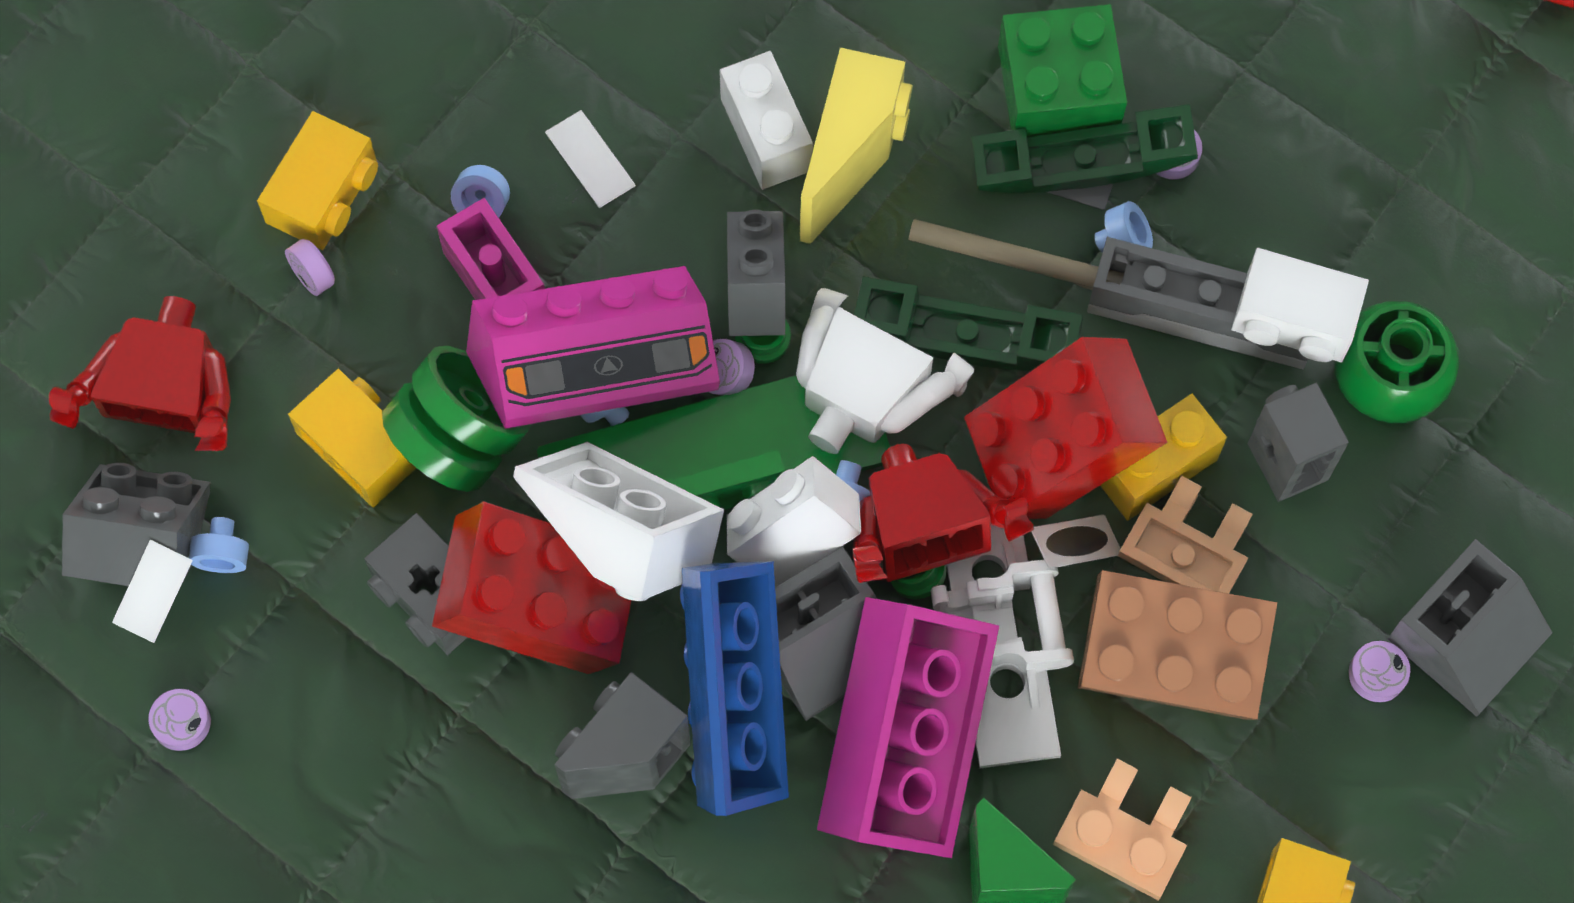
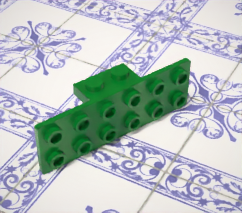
M795 375L748 388L735 394L715 397L545 444L537 448V455L539 459L588 442L726 510L735 507L745 499H751L774 483L783 472L796 468L812 456L835 475L840 460L860 465L862 472L883 466L881 457L890 448L886 432L874 443L868 442L850 432L837 454L828 453L811 442L808 435L821 415L811 411L805 405L806 389L801 386Z

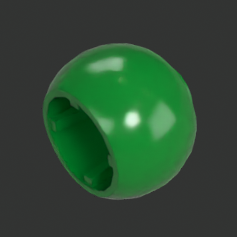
M1387 301L1372 305L1361 311L1353 341L1343 361L1334 360L1335 377L1341 392L1348 402L1364 415L1387 423H1408L1419 420L1436 410L1450 395L1455 385L1459 368L1458 347L1453 334L1443 320L1431 310L1419 304L1406 301ZM1390 346H1404L1412 353L1414 358L1410 360L1401 359L1392 352ZM1422 370L1421 382L1423 383L1409 386V383L1417 378Z

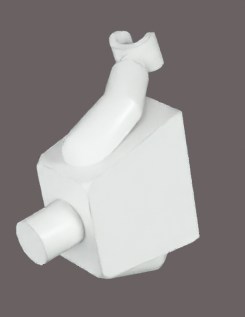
M821 288L817 292L810 317L802 334L796 372L798 382L806 389L805 405L811 411L821 415L808 435L811 442L828 453L837 454L850 432L868 442L874 443L885 432L892 434L904 430L952 394L959 397L964 393L967 381L974 373V368L956 353H953L950 357L945 372H937L931 375L933 357L843 310L839 306L848 295Z

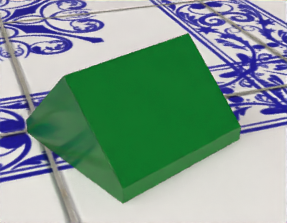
M983 798L975 807L968 831L972 903H1065L1076 879L990 802Z

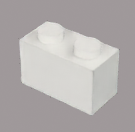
M768 51L720 69L721 101L761 189H766L807 173L813 152V142L772 52Z
M1257 248L1247 273L1231 330L1242 333L1247 340L1259 345L1272 346L1280 344L1297 349L1304 357L1314 361L1329 362L1335 360L1342 362L1353 341L1369 280Z
M812 456L796 468L783 472L774 483L751 499L739 502L727 514V555L736 562L774 561L776 587L861 534L859 493Z

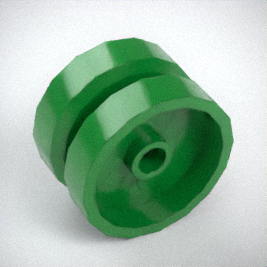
M451 346L434 347L412 374V383L404 384L382 411L383 427L390 440L411 464L433 480L449 488L465 492L480 490L502 461L501 455L510 454L532 426V424L505 429L467 352Z

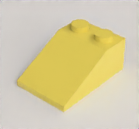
M840 48L801 194L800 242L811 244L889 159L893 140H904L910 115L908 107L913 87L911 84L903 83L904 61Z

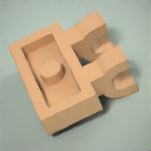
M1181 476L1162 511L1146 503L1121 547L1118 557L1164 582L1229 594L1248 560V557L1235 551L1234 548L1253 514L1232 503L1213 538L1184 523L1202 486Z
M1117 759L1098 797L1081 789L1053 845L1159 901L1187 847L1186 844L1171 836L1192 797L1170 786L1151 824L1148 825L1119 809L1138 769Z

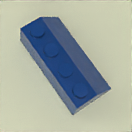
M774 561L712 563L682 568L683 583L680 589V600L685 612L686 644L684 660L689 673L690 703L688 706V720L693 734L694 761L692 765V780L696 786L697 806L716 816H727L789 798Z

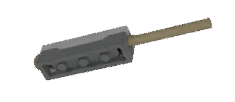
M913 220L908 239L910 241L1068 281L1092 290L1087 313L1303 370L1308 361V358L1304 357L1297 349L1280 344L1272 346L1259 345L1247 340L1242 333L1231 330L1247 277L1245 272L1111 237L1106 238L1100 264L1095 266L925 221Z

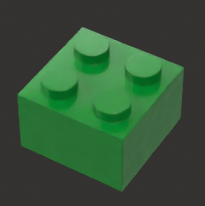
M1111 4L1002 16L998 48L1011 130L1026 128L1027 137L1122 123L1127 98Z

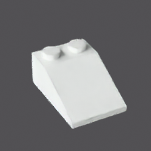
M586 442L515 467L514 479L593 577L614 587L616 593L626 599L635 601L647 600L654 595L682 585V568L712 564L724 509L593 444Z

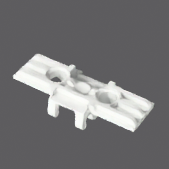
M991 525V551L947 564L949 591H947L945 585L935 586L931 589L933 609L935 611L999 625L975 743L979 769L1061 757L1047 670L1065 668L1074 663L1073 651L1066 648L1055 589L1054 577L1059 574L1058 567L1049 569L1045 560L1028 561L1024 536L1009 542L1004 528ZM992 560L1003 568L1004 574L997 578H979L975 581L972 576V569L980 561ZM1030 586H1032L1042 650L1027 652L1024 649L1022 637L1017 636L1012 598L1014 591L1030 589ZM1003 669L1015 671L1022 678L1023 691L1014 698L998 696L990 685V679L994 673Z

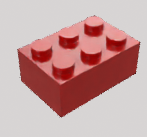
M1081 337L964 417L991 491L998 497L1011 502L1021 497L1026 498L1029 510L1026 513L1028 519L1049 518L1168 443L1127 339Z
M482 502L455 516L432 627L591 674L620 663L631 600L618 595L614 587L593 577L551 523Z

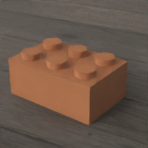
M1102 570L1097 576L1078 688L1240 719L1256 720L1258 719L1277 602Z

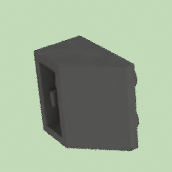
M126 463L100 464L63 513L62 576L129 586L150 540L188 558L191 538L201 532L210 495L211 482L192 479L191 476L182 472L159 474L136 470L134 466Z
M1475 539L1401 619L1387 640L1400 648L1410 660L1477 717L1553 632L1522 578Z
M843 546L775 587L781 684L806 721L845 697L865 597L877 599L867 582L859 583L857 581L855 565Z
M631 672L621 685L613 681L604 689L593 706V710L597 714L583 731L575 727L565 736L556 749L555 756L559 759L554 765L562 792L571 799L653 790L691 745L688 717Z

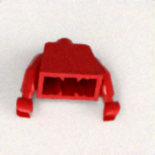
M166 296L163 298L157 321L135 317L127 319L121 331L112 334L105 341L86 368L67 385L66 390L54 387L50 391L48 396L49 405L52 407L50 420L74 429L79 420V407L88 405L93 400L102 417L195 433V437H201V440L194 451L224 450L228 441L227 420L231 402L226 361L222 353L213 348L205 331L191 328L196 305L181 297Z
M894 445L888 448L881 457L884 470L874 472L869 477L870 496L860 501L861 534L854 538V548H852L857 581L862 583L886 579L887 582H891L991 551V525L1004 528L1009 542L1034 530L1032 522L1026 515L1029 510L1028 502L1024 497L1013 502L998 497L970 472L957 469L948 455L938 453L917 460L910 445ZM881 561H882V564H883L884 572H883L881 566L879 565V564L881 563Z

